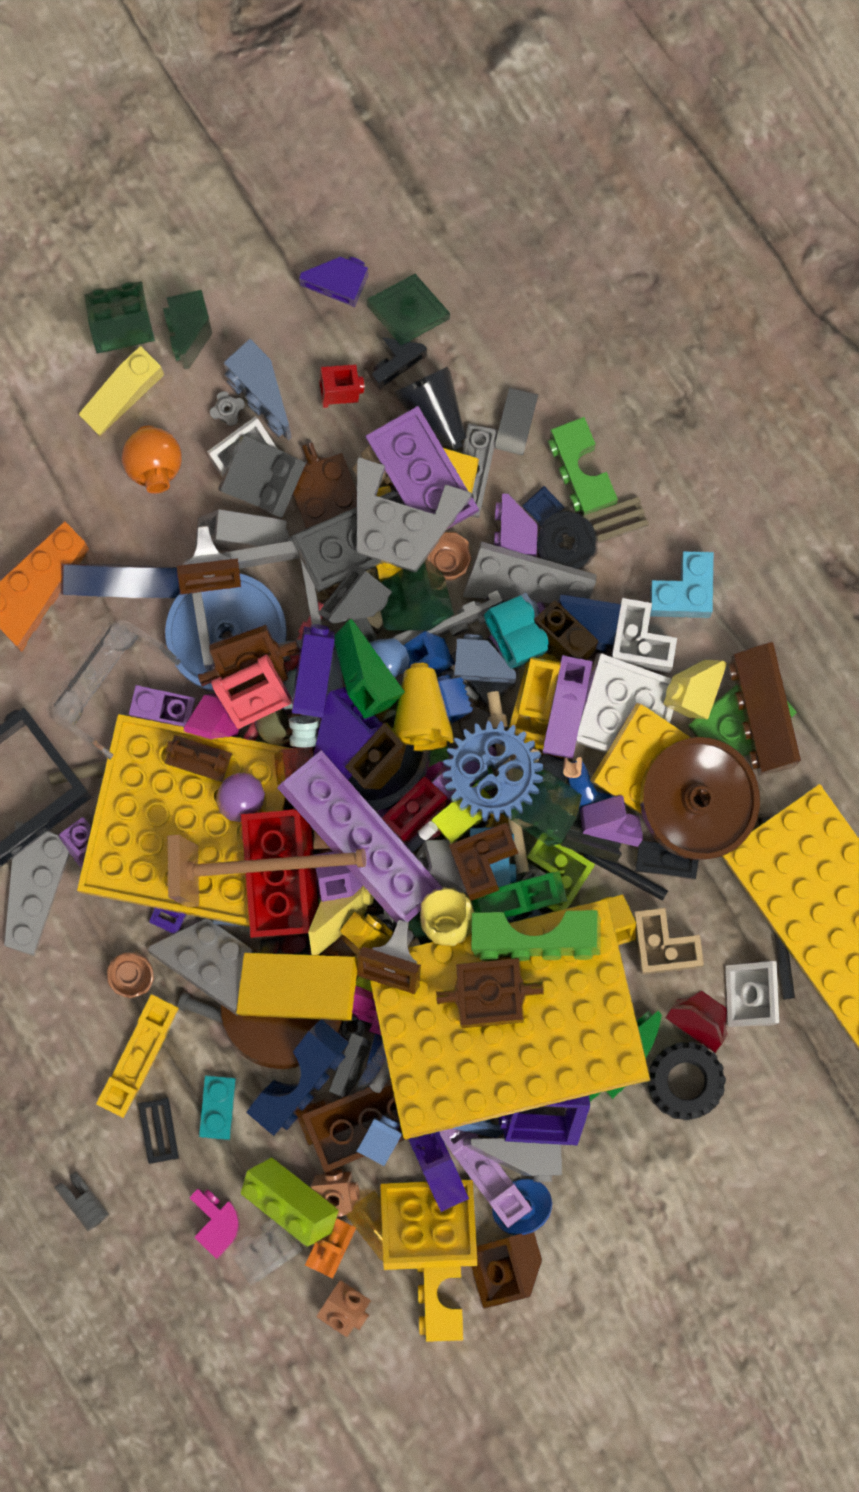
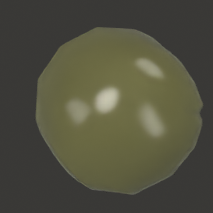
M282 709L255 721V727L259 736L266 742L278 746L290 742L292 733L286 735L285 731L289 728V719Z

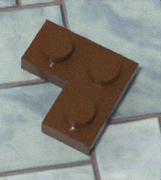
M507 823L449 845L470 901L499 890L490 864L519 854Z

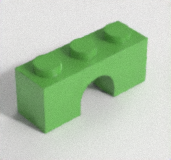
M585 417L551 429V439L547 440L552 456L559 457L562 466L558 470L564 485L569 483L573 494L569 495L574 511H580L582 516L616 505L618 499L607 472L597 476H589L584 474L578 466V460L583 455L594 451L596 445Z

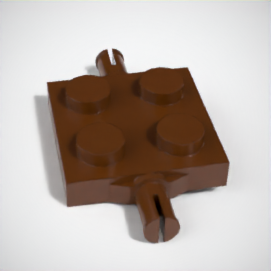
M313 442L308 443L311 455L306 444L301 446L307 463L293 492L306 529L357 507V491L343 453L328 458H318Z
M263 625L210 644L209 651L214 660L215 669L198 674V679L203 687L218 677L223 679L257 663L258 658L268 655L281 681L284 682L289 680L284 666L283 657L300 652V648L296 640L279 646L273 640L267 625ZM262 673L228 691L232 696L265 680L266 677Z
M519 958L456 964L457 982L455 990L436 991V1000L438 1005L456 1002L459 1008L461 1028L525 1023L523 1005L526 996L544 995L543 981L524 983L521 977Z

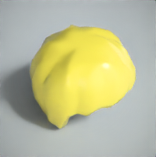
M444 887L441 890H433L432 893L424 897L421 903L420 919L422 931L435 944L442 946H455L463 942L472 932V913L474 911L470 899L466 894L458 892L455 888Z

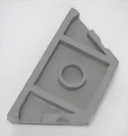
M206 918L151 945L147 949L154 958L236 1014L244 953H254L250 947Z

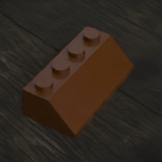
M765 643L735 653L731 658L732 663H728V672L731 681L736 680L738 692L734 693L738 711L743 710L745 722H741L744 739H750L752 751L748 752L750 766L752 770L757 769L758 776L793 769L801 762L774 643Z
M391 1078L388 1079L380 1093L368 1087L302 1115L325 1173L365 1157L357 1152V1149L374 1117L381 1120L383 1115L399 1123L397 1130L402 1132ZM403 1134L401 1135L398 1143L405 1140L403 1138Z

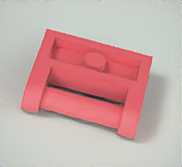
M268 655L258 658L257 663L223 679L218 677L211 681L216 695L237 729L292 704V697L275 671ZM262 673L265 675V680L232 696L230 695L229 689Z

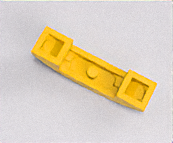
M153 994L150 995L137 1021L138 1024L96 1105L122 1118L125 1117L165 1041L179 1007Z

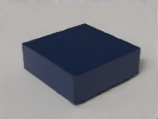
M545 486L522 505V508L540 527L547 518L562 512L565 508Z

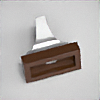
M198 527L197 548L194 556L187 562H184V565L177 566L180 595L241 587L238 558L230 559V557L220 554L212 542L208 527Z
M399 920L391 939L384 946L373 947V949L361 948L358 954L357 976L416 994L420 987L421 965L417 964V961L411 957L408 951V945L413 938L412 932L408 930V922Z

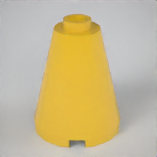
M426 663L411 664L410 668L404 671L401 687L405 693L398 701L393 730L406 744L414 745V751L435 750L447 747V741L451 744L453 743V732L434 669L429 668V665Z

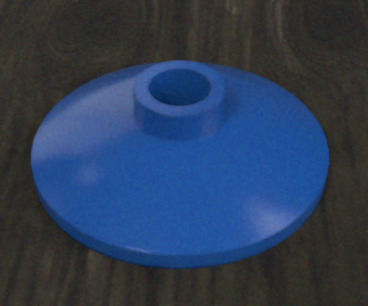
M521 1179L512 1182L533 1210L509 1228L506 1227L492 1208L494 1221L502 1231L511 1235H526L539 1229L548 1220L553 1205L551 1194L542 1183L534 1182L532 1179Z

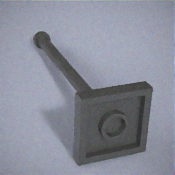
M184 992L181 995L177 1006L179 1010L184 1012L187 1009L222 1023L221 1009L192 999L188 993ZM351 1034L349 1044L344 1052L346 1058L336 1068L337 1072L330 1087V1092L343 1098L352 1094L370 1049V1041L356 1034Z

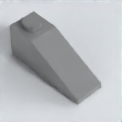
M505 1138L464 1140L465 1147L523 1176H534V1182H552V1176L562 1175L561 1145L505 1142Z

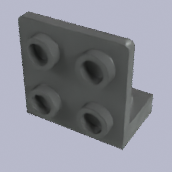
M241 435L218 489L223 493L256 505L282 518L306 462L284 451Z

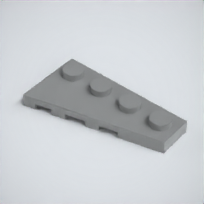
M481 542L463 591V597L489 599L488 594L498 590L502 600H511L524 593L528 594L530 600L543 603H552L554 600L559 603L560 595L590 599L596 583V574Z
M498 590L488 594L490 600L483 604L472 601L463 605V608L457 611L458 615L452 617V614H443L430 621V627L428 628L419 625L392 638L404 645L424 631L439 637L450 632L452 636L461 634L469 629L467 625L479 621L480 625L485 624L484 614L489 608L501 604L502 599Z
M16 821L15 830L21 827L23 823ZM45 833L12 858L4 946L35 956L70 855L57 834Z

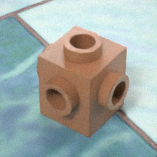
M334 1169L324 1174L315 1175L311 1184V1188L339 1210L337 1217L352 1212L355 1202L360 1198L358 1182H353L352 1171L342 1172V1170Z
M340 1280L316 1317L345 1337H348L354 1327L360 1330L369 1316L365 1310L371 1300Z

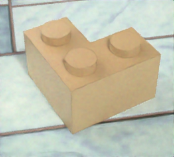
M666 908L634 912L633 917L636 921V942L641 975L697 969L704 966L700 935L669 939Z

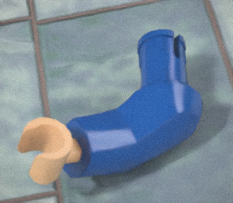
M577 757V761L569 762L567 758H564L563 774L567 777L573 800L579 810L584 806L613 797L610 794L596 792V788H594L593 783L590 781V774L581 757Z

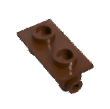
M174 735L173 741H169L166 748L168 755L165 764L223 782L232 753Z

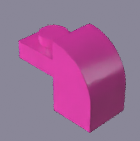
M197 1189L189 1198L211 1220L194 1238L216 1259H219L237 1238L240 1228L239 1214L231 1201H228L220 1209L217 1205L221 1201L209 1189L205 1192Z

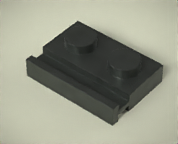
M567 806L564 807L560 813L561 836H563L561 846L617 863L622 856V852L619 851L621 843L583 834L580 810Z

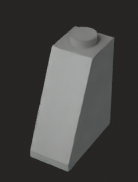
M218 509L198 518L195 548H197L198 527L201 526L208 527L212 542L217 550L236 551L286 542L289 537L288 530L286 529V520Z

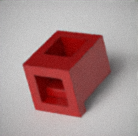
M356 364L320 368L318 384L322 408H328L332 404L359 402V395L364 394L363 376H358Z

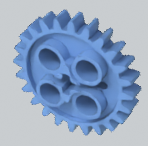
M487 721L486 730H481L480 726L475 724L474 734L465 729L463 730L464 741L458 738L454 739V743L458 747L457 750L447 749V753L453 759L443 761L444 766L451 769L443 773L444 779L452 780L445 785L446 790H456L451 796V800L455 802L462 799L460 810L463 811L470 806L472 818L480 811L482 812L483 821L487 820L489 814H494L496 822H499L500 813L503 812L511 819V810L513 808L519 813H523L521 803L532 804L529 793L539 794V789L533 784L543 782V777L535 774V772L543 770V764L534 763V761L538 760L541 754L540 752H530L534 748L535 742L529 741L524 743L526 732L516 736L515 725H512L508 731H505L502 721L498 724L497 729L492 728L490 721ZM494 744H501L506 749L499 757H494L488 752L489 748ZM510 756H516L515 760L503 764ZM475 761L480 765V769L477 773L468 774L463 771L464 765L467 762ZM489 766H492L494 769L498 768L499 775L496 777L493 774L487 775V768ZM517 768L523 772V776L518 781H510L506 777L507 772ZM481 778H484L474 788L470 787V784L472 782H476ZM486 786H493L498 790V793L494 798L486 799L481 796L482 789Z

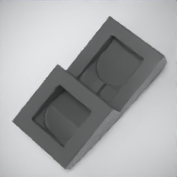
M512 387L509 388L494 446L495 449L524 455L539 394Z

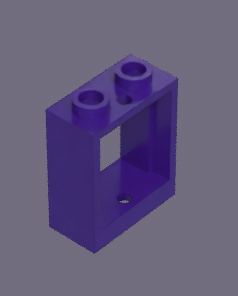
M589 1095L546 1105L548 1107H565L566 1112L564 1116L521 1114L517 1112L499 1117V1128L504 1129L505 1142L578 1146L590 1109Z
M440 1132L408 1139L440 1211L442 1212L468 1200L469 1197Z

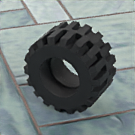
M680 1042L662 1050L652 1061L649 1069L650 1081H648L647 1089L653 1104L663 1114H667L674 1119L692 1120L710 1113L719 1104L724 1094V1085L726 1083V1076H724L723 1072L724 1067L718 1061L716 1054L710 1052L707 1047L694 1042ZM691 1063L701 1070L704 1076V1087L697 1097L684 1100L676 1097L670 1091L668 1076L670 1071L678 1064Z

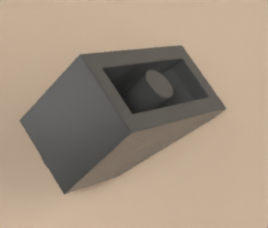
M354 565L318 614L331 623L373 617L376 612L381 611L385 607L388 596L392 592L368 572Z

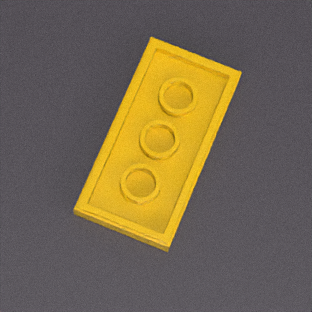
M244 953L236 1014L241 1016L351 1021L358 958Z

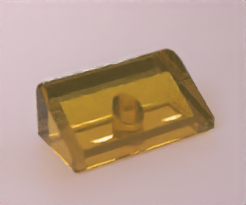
M372 1191L354 1205L352 1212L346 1214V1217L353 1226L357 1227L356 1230L383 1262L381 1198L375 1191Z

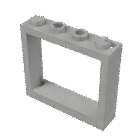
M293 541L220 553L230 557V559L238 558L239 569L301 558ZM301 559L312 624L322 625L321 615L318 614L320 610L316 588ZM202 592L192 593L203 663L206 671H210L215 668L214 660L209 651L210 638ZM302 639L296 640L297 644L299 645V648L301 646ZM292 641L283 642V643H278V645L280 646V645H283V644H286V643H289V642H292ZM299 652L283 657L284 662L290 661V656L299 655Z

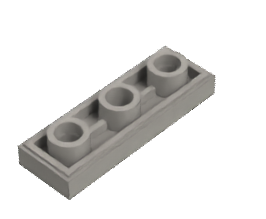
M468 424L462 454L479 459L478 469L480 471L476 474L472 491V498L479 508V512L470 516L479 518L498 430Z

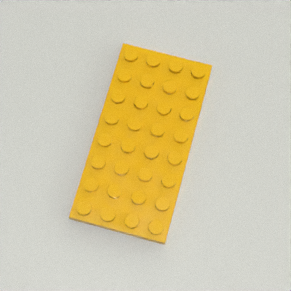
M819 784L753 830L738 848L721 857L859 1050V838Z

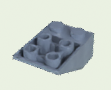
M249 339L224 362L226 369L224 375L228 379L226 382L236 394L239 395L242 392L248 400L247 405L256 415L263 414L269 422L267 424L276 436L280 437L283 434L289 441L292 438L271 359Z

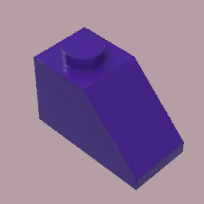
M338 257L301 272L299 282L300 286L356 307L369 276L368 267H365V263L357 258L348 257V259Z

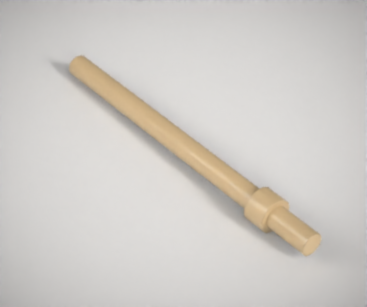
M499 691L487 693L491 717H488V721L491 722L493 729H497L498 724L502 721L505 730L508 725L506 715L502 714ZM495 744L497 757H499L506 749L501 744ZM510 757L503 764L510 762ZM512 769L506 774L507 779L510 781H514ZM513 808L511 810L512 818H508L510 832L514 833V842L519 853L514 855L517 874H524L529 872L520 814Z

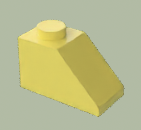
M703 660L672 677L671 683L667 687L663 705L689 718L708 719L727 663L719 660Z

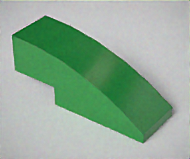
M560 871L498 887V891L471 901L474 913L503 912L505 917L508 918L568 900Z

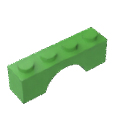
M597 910L566 911L557 927L539 936L519 933L511 927L503 912L472 913L471 950L475 957H480L482 961H496L499 957L519 958L520 961H526L530 959V956H542L544 960H559L561 956H574L578 960H589L593 958V955H600L601 918Z

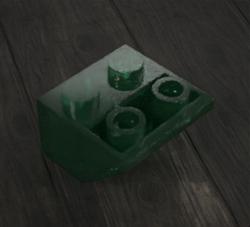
M142 281L136 283L126 282L119 287L110 289L99 288L91 293L84 294L88 324L96 354L155 341Z
M202 289L167 297L169 307L163 308L169 333L175 332V336H170L173 354L175 355L176 362L182 361L184 369L192 366L213 333Z
M428 559L423 562L417 572L402 569L381 582L392 592L388 596L387 604L380 611L383 625L387 630L430 631L454 615L445 577Z

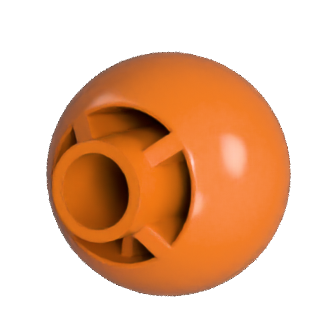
M151 425L140 427L124 444L122 464L125 472L135 483L145 486L149 493L157 494L170 488V481L174 479L181 467L182 452L179 443L173 435L161 428Z

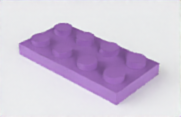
M418 406L365 436L379 462L385 465L386 474L406 506L436 514L445 485L468 491ZM472 497L448 529L479 512V508Z

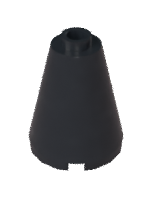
M448 366L395 391L398 400L407 411L417 406L420 408L443 448L454 451L463 446L461 440L466 437L452 374Z

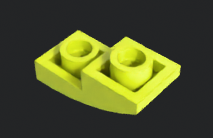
M482 789L481 796L486 799H492L490 795L484 789ZM462 799L452 802L431 820L451 844L455 843L474 825L476 827L483 821L482 812L480 811L474 818L471 817L470 806L463 811L460 810Z

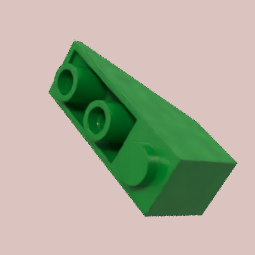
M350 619L334 635V643L347 694L364 718L367 719L389 709L405 691L355 622Z

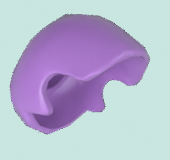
M245 772L236 773L226 778L220 785L216 803L223 816L230 821L241 822V814L257 813L260 811L265 792L261 782L252 774Z

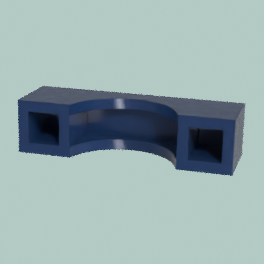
M322 1019L319 1020L293 1051L301 1071L299 1083L286 1084L273 1080L260 1093L246 1113L273 1136L282 1128L287 1131L298 1119V1116L295 1114L297 1109L299 1108L303 1111L313 1100L314 1096L310 1094L315 1088L319 1091L328 1081L330 1076L327 1074V1071L330 1068L335 1071L346 1058L342 1052L349 1042Z

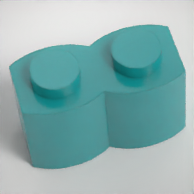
M521 595L489 608L484 614L486 624L497 641L500 652L510 669L529 662L531 657H541L548 650V637L545 631L541 628L539 629L534 622L535 613L532 605L528 601L525 602Z

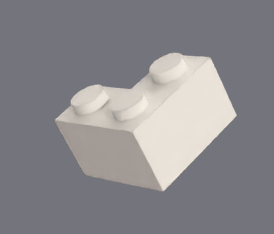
M622 598L612 658L643 669L670 673L673 667L677 638L647 633L652 603Z

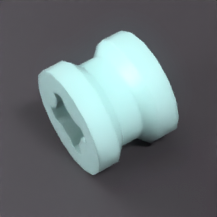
M314 716L290 718L289 727L292 729L290 745L300 748L316 746L317 728L320 726V719Z

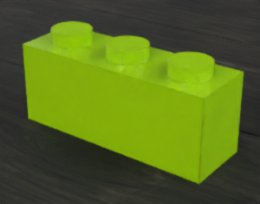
M271 1157L247 1170L240 1194L306 1247L332 1233L339 1210Z

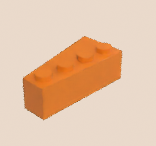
M63 522L0 581V630L21 652L24 650L33 632L41 624L50 606L54 604L59 596L58 594L61 591L62 564H80L89 551L86 542L66 522Z

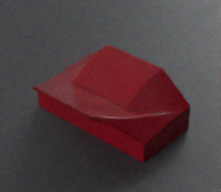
M424 776L382 817V820L401 840L408 841L446 808L447 797ZM439 830L436 831L428 840H435L441 832Z
M699 991L687 998L677 999L665 1017L714 1053L718 1051L728 1035L726 1029L727 1008L703 991Z

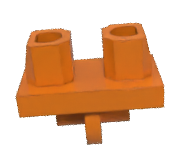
M336 1218L332 1233L315 1242L305 1266L333 1279L357 1227Z

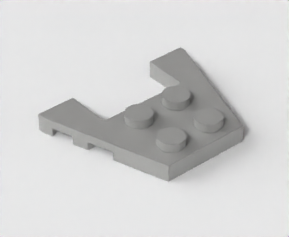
M358 458L357 553L417 572L438 544L439 539L448 527L453 524L463 507L471 500L472 493L445 485L436 514L428 513L376 496L385 471V465Z

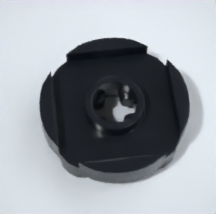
M563 511L553 514L544 521L537 537V549L542 559L581 570L596 556L598 536L593 524L588 519L577 513ZM565 534L575 538V542L572 543L573 548L570 550L567 547H560V543L564 541L563 535Z

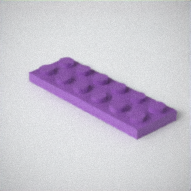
M322 750L277 787L335 854L356 852L357 849H365L366 867L358 868L357 865L346 866L396 923L399 920L409 922L421 911V903L424 897L435 889H442V886Z

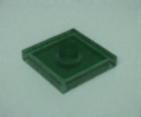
M416 273L367 299V307L400 345L450 320V312Z

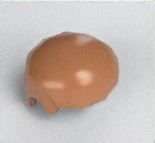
M445 532L426 558L430 572L440 580H456L463 576L472 560L469 542L456 532Z
M124 952L111 960L107 969L108 984L116 994L123 997L135 998L146 994L154 980L153 966L147 957L140 953Z

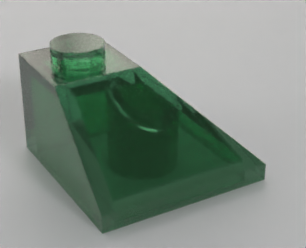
M543 768V770L535 772V774L543 777V782L533 784L539 789V794L529 793L532 804L529 805L522 802L523 813H519L513 808L510 820L546 845L553 846L562 843L576 820L582 795Z

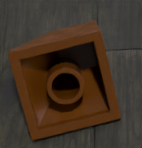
M534 1232L526 1235H513L477 1246V1266L471 1267L483 1309L531 1297L542 1263L541 1253Z

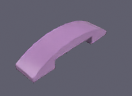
M453 1128L439 1131L444 1143L507 1228L533 1210L497 1162L464 1146L465 1139H480L477 1134Z

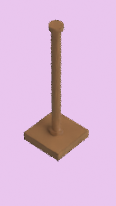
M181 835L167 836L168 897L186 907L199 906V876L357 865L358 868L366 867V852L363 848L351 853L198 864V845Z

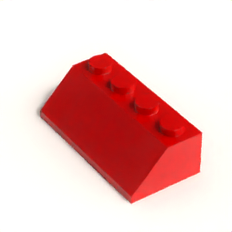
M296 809L241 814L244 860L314 855L312 827ZM315 868L245 873L251 938L308 933L318 909Z

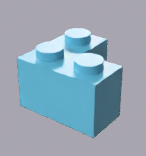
M683 551L681 557V581L652 580L650 586L651 617H711L713 612L714 552Z

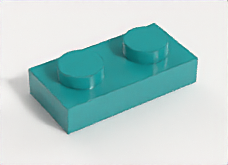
M205 1076L199 1137L230 1140L236 1078Z

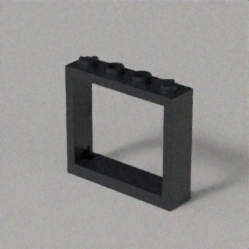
M22 708L20 711L18 709L14 710L5 717V722L0 725V744L26 725L71 784L72 788L0 842V867L93 798L25 708Z

